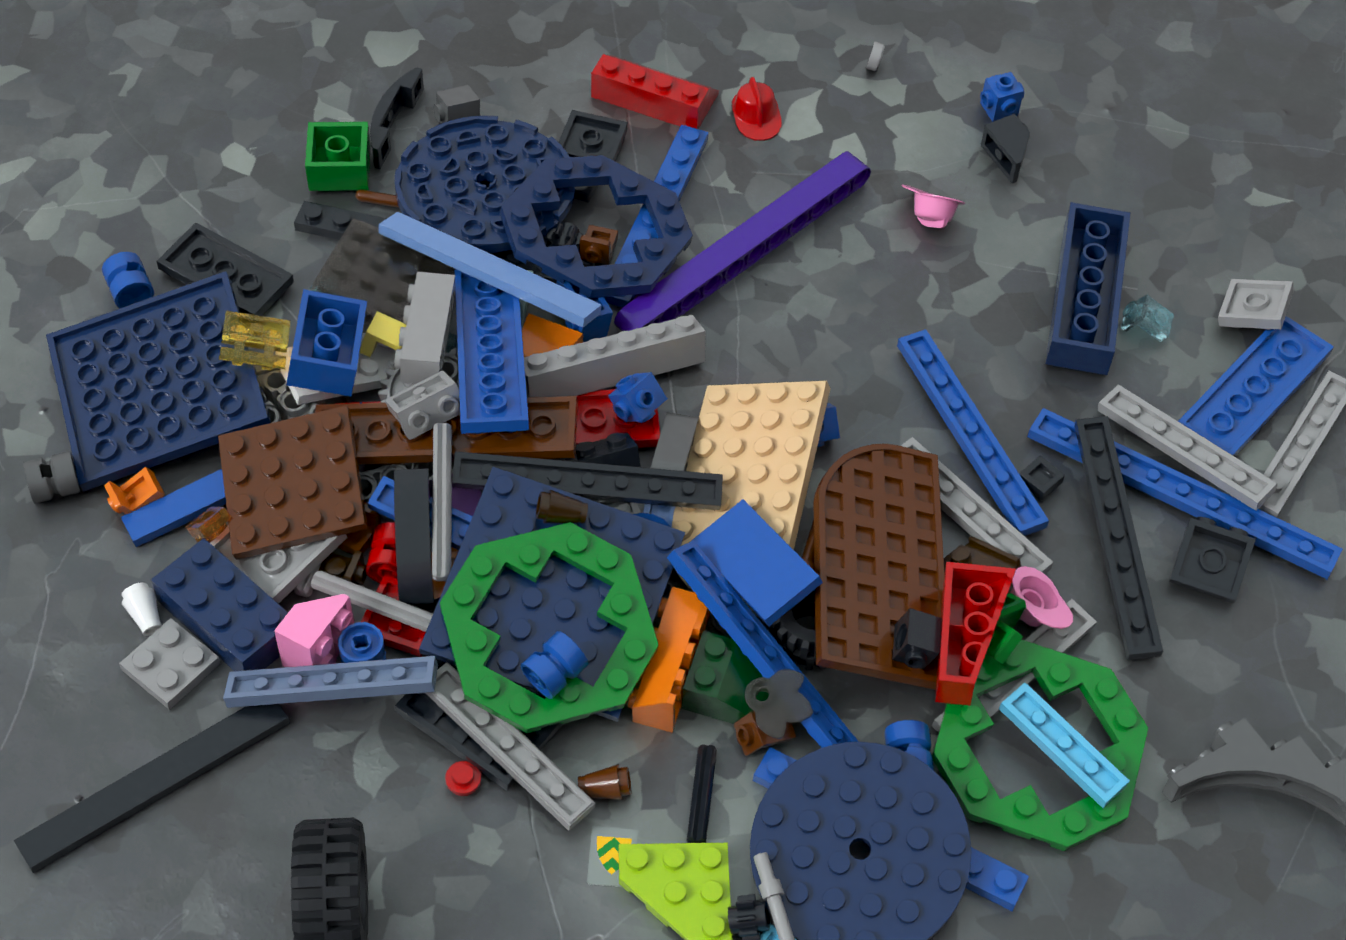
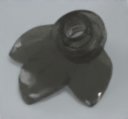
M783 669L777 671L770 678H756L747 685L745 690L746 703L750 709L755 711L757 726L768 736L782 739L786 731V722H802L813 715L809 701L798 692L804 680L803 674L794 670ZM766 691L769 693V697L765 701L757 700L758 693Z

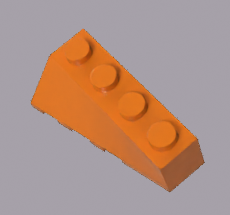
M672 587L669 597L662 598L658 610V617L662 619L659 628L653 627L659 644L658 650L641 677L639 689H634L628 702V708L632 709V718L635 723L671 733L674 731L682 705L683 686L702 633L706 629L711 614L705 604L698 599L695 592Z

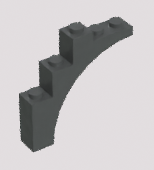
M1246 718L1235 724L1229 721L1220 726L1214 733L1216 737L1211 747L1199 754L1195 762L1188 766L1184 763L1180 764L1168 773L1167 777L1169 779L1162 791L1172 803L1192 793L1218 787L1248 786L1274 790L1302 799L1329 813L1346 826V757L1341 759L1337 756L1324 765L1300 735L1288 742L1285 739H1281L1269 748Z

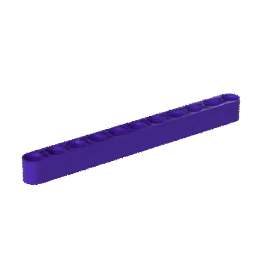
M849 151L840 154L662 279L650 293L641 294L625 305L617 313L614 325L621 331H630L682 316L861 188L869 179L871 169Z

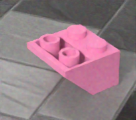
M346 594L335 595L295 604L274 630L282 666L298 667L336 664L337 657L340 654L338 638L347 626L354 624L349 596Z

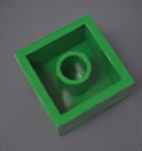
M308 122L305 170L309 191L369 190L371 143L368 122Z

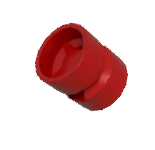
M381 523L374 530L371 543L372 550L369 553L365 570L366 574L378 583L381 582L384 575L397 578L395 523Z

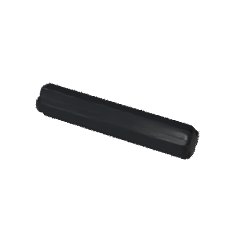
M703 744L698 747L687 833L688 843H706L717 749L713 745Z

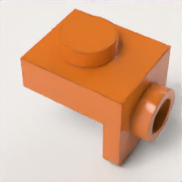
M144 467L120 487L111 481L104 485L109 495L107 498L109 505L119 514L122 512L128 514L165 496L154 472L147 467Z

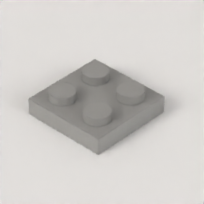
M1231 279L1218 315L1219 326L1281 330L1294 292L1293 281Z
M172 618L167 620L119 663L121 670L169 710L221 664L219 656Z

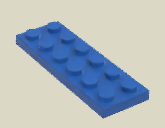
M1286 316L1281 330H1265L1178 422L1235 457L1327 359L1334 346Z

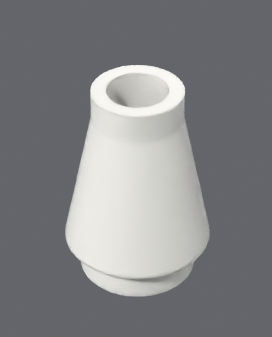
M147 583L133 584L122 592V605L139 626L144 636L152 635L162 626L154 589L149 588Z

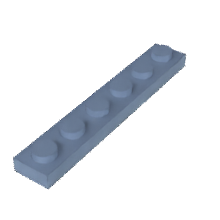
M435 656L234 671L229 672L223 699L227 708L435 692L438 663Z

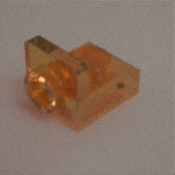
M211 506L185 528L197 543L203 538L210 543L228 527L226 522L232 517L225 507Z

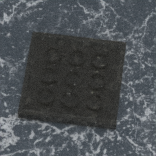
M353 218L309 290L367 301L364 323L370 325L377 311L403 323L405 305H411V303H408L409 284H415L417 272L455 275L456 269L381 235L378 227Z

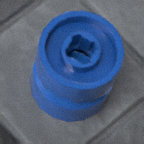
M120 252L112 255L103 263V276L119 309L154 296L153 286L148 275H146L140 257L136 253Z
M356 622L347 626L341 632L338 638L341 663L387 660L383 635L375 625L367 622Z
M557 631L543 644L542 653L535 651L520 665L522 672L529 682L548 699H553L566 687V678L574 679L589 665L585 654L579 646L561 631Z
M903 720L894 722L885 728V745L902 750L918 758L934 770L933 756L929 752L932 747L931 732L927 724L917 720Z

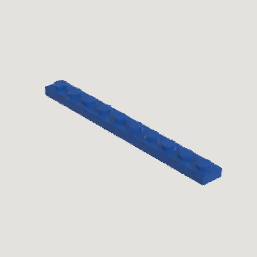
M1042 408L1031 426L1027 437L1083 463L1074 427L1075 423ZM1114 441L1125 484L1196 518L1200 516L1212 519L1217 523L1216 526L1227 530L1230 527L1245 530L1249 533V537L1256 539L1255 546L1328 580L1343 550L1342 548L1258 509L1255 511L1228 494Z

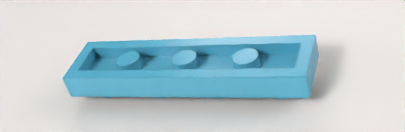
M1023 683L1000 704L999 710L1102 808L1127 787L1130 780L1027 683Z

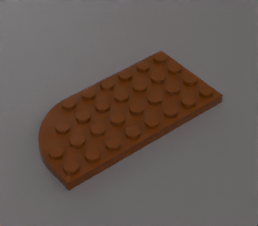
M882 443L862 446L849 451L835 461L821 479L814 496V569L823 582L815 589L816 665L936 690L938 656L924 670L910 668L904 663L892 660L895 624L909 608L941 618L944 557L938 455L894 444Z

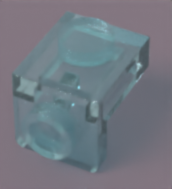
M1145 295L1137 301H1131L1124 308L1121 329L1127 332L1135 326H1139L1161 342L1169 337L1174 314L1149 295Z

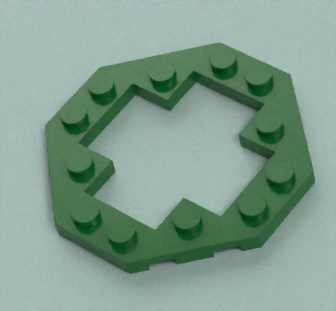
M571 522L476 545L440 601V609L447 629L455 665L457 666L464 698L525 733L541 730V727L560 722L564 724L587 718L591 714L609 710L610 712L624 708L659 646L631 554ZM554 555L611 586L609 593L597 611V617L625 631V634L594 687L577 677L574 679L566 678V687L553 699H548L547 697L543 699L485 667L501 641V636L473 621V618L505 567L536 583Z
M1021 639L1003 665L986 654L974 686L971 706L946 703L932 756L936 767L957 798L967 819L981 824L984 821L1002 827V831L1029 840L1032 837L1049 843L1050 847L1066 851L1123 823L1128 818L1148 726L1112 669ZM1031 672L1049 701L1079 688L1114 745L1099 752L1130 782L1104 808L1088 796L1051 815L1047 813L1031 785L1000 799L966 742L990 730L994 725L978 697Z

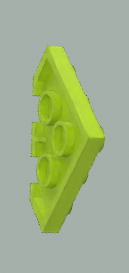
M728 842L619 844V884L627 892H632L646 905V909L666 927L670 926L684 940H732L728 922V907L731 906Z

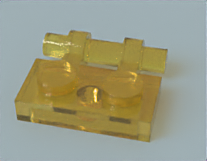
M226 311L221 343L234 345V349L221 347L219 360L232 361V365L242 366V363L259 365L261 369L270 371L272 368L285 369L286 356L274 355V351L287 353L291 320ZM244 347L264 349V352L246 351Z

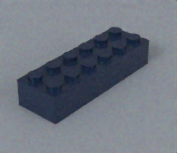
M1070 202L1063 230L1045 364L1108 375L1116 346L1131 212Z

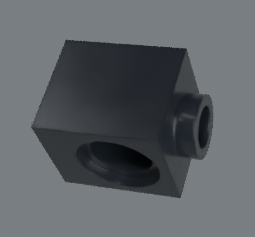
M909 608L895 624L892 660L904 663L910 668L924 670L940 654L942 618Z

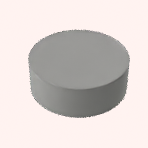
M874 42L866 69L878 70L885 48L884 44Z

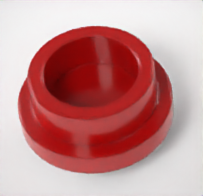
M468 761L456 762L446 772V785L452 793L458 796H469L479 788L481 772Z

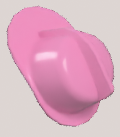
M901 185L914 192V213L920 223L927 227L945 228L947 223L953 219L958 205L965 204V202L933 195L911 186Z
M1024 566L1016 570L1010 593L1026 601V608L1019 619L1029 626L1039 627L1045 624L1052 628H1068L1073 623V614L1058 593L1053 582L1043 572L1032 567Z

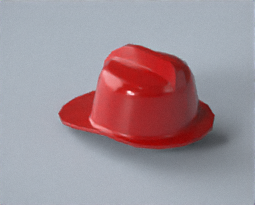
M751 77L749 83L741 86L737 95L734 96L732 110L740 133L755 141H765L779 133L782 127L781 115L771 87L765 83L756 82L755 78Z

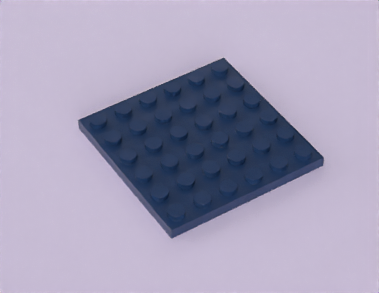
M226 271L46 335L77 478L83 491L137 473L144 467L151 468L218 444L219 435L271 423L231 280Z
M492 467L420 645L419 653L426 656H435L438 660L455 665L447 629L440 609V601L476 545L565 524H544L543 520L536 519V506L541 491L548 493L549 490H553L583 503H588L585 523L573 524L631 554L652 625L674 567L667 557L674 549L682 545L685 532ZM554 555L536 583L505 567L473 618V621L501 636V641L485 667L523 688L543 696L525 677L520 665L535 651L542 653L543 644L557 631H561L579 646L588 660L589 665L577 678L594 687L625 634V631L597 617V611L609 593L611 586ZM623 708L610 712L606 710L595 714L618 722Z

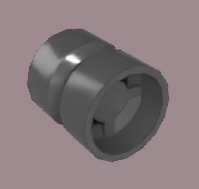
M71 451L52 455L50 461L47 462L43 458L23 462L28 488L34 504L52 500L56 493L64 497L81 492Z

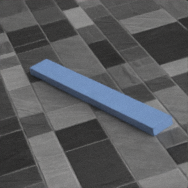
M396 212L379 224V233L582 328L601 314V304L400 212Z

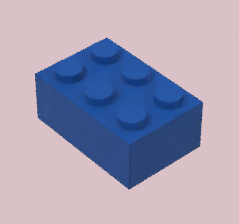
M303 289L286 385L352 396L367 301Z

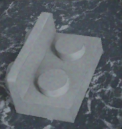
M443 370L385 399L389 411L400 422L405 436L409 440L433 429V426L437 423H444L460 415L459 389L457 384Z

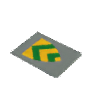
M592 826L587 883L589 885L622 887L619 884L618 846L619 844H638L639 829Z

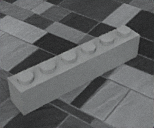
M693 315L680 316L673 320L653 323L642 328L621 331L618 334L594 338L587 342L563 346L559 349L540 354H532L524 357L527 398L578 396L616 386L618 381L635 373L652 372L653 375L703 363L705 362L706 331Z

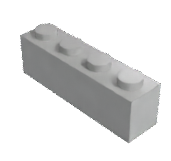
M417 272L415 284H409L408 303H411V305H405L403 323L406 324V327H401L399 334V346H402V349H396L394 365L395 369H400V382L416 384L442 371L455 302V275Z

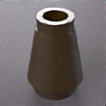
M549 490L548 493L541 491L536 506V519L543 520L544 524L569 522L584 524L588 512V503H583L553 490Z

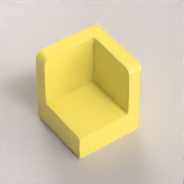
M377 311L365 333L359 353L371 357L378 343L394 350L402 349V346H399L400 328L406 327V324Z

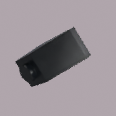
M1015 114L986 124L981 141L983 149L1011 183L1017 182L1030 137L1028 127Z

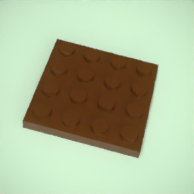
M347 405L218 436L232 555L236 560L368 529L351 413Z

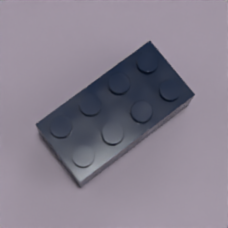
M205 538L151 579L157 601L211 651L219 656L233 671L266 669L280 657L274 630L288 612Z

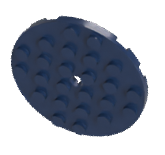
M483 115L450 120L427 130L425 137L418 142L412 141L401 155V162L395 171L394 180L397 203L402 214L485 252L497 253L512 250L500 216L501 205L545 159L568 158L569 155L552 136L547 138L538 132V127L517 119L514 123L498 121V116ZM487 180L488 182H490V184L487 188L486 185L480 184L479 182ZM575 187L556 188L560 198L559 210L534 212L543 237L553 228H557L558 223H561L566 218L574 201Z
M871 742L833 744L815 750L798 759L786 768L766 791L759 804L751 830L750 860L757 890L761 896L759 890L761 880L753 857L759 853L767 852L775 878L780 879L784 891L782 901L794 938L797 940H930L955 912L969 877L971 866L970 834L967 821L957 798L944 780L924 762L902 750L883 744ZM863 840V842L867 843L871 849L870 855L865 859L854 858L849 851L850 846L854 842Z

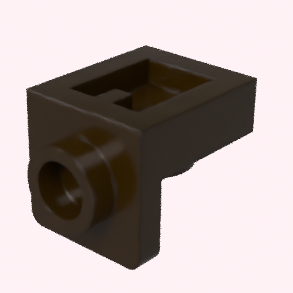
M357 550L352 558L331 553L322 561L318 570L357 585H363L367 577L363 552Z

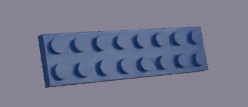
M456 269L455 294L461 434L529 430L519 298Z

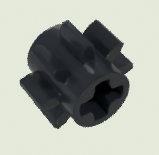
M558 223L556 229L553 228L547 233L545 238L548 240L546 247L576 245L580 254L579 241L583 234L572 223Z
M755 894L737 896L738 902H736V906L728 907V922L731 934H739L742 940H761L760 935L762 931L770 930L767 903H759L756 900Z

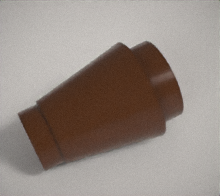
M619 764L586 774L585 776H578V787L590 798L623 800V796H630L632 792L629 768H620Z

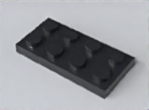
M194 223L156 261L159 270L186 285L226 271L231 280L240 314L254 322H257L294 283L293 274L198 223Z

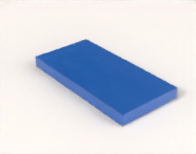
M744 499L693 539L733 589L768 626L772 625L823 583L820 576Z

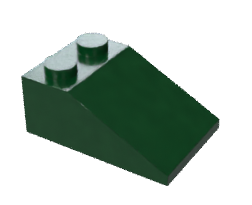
M703 631L683 686L681 709L734 724L750 712L784 704V701L771 685L764 680L762 674L749 658L742 653L740 647L733 639ZM785 705V708L789 716L790 710Z

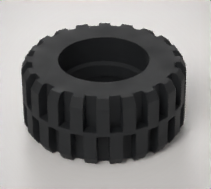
M354 817L301 821L295 826L294 839L292 841L291 911L293 940H367L368 873L365 833L362 822Z

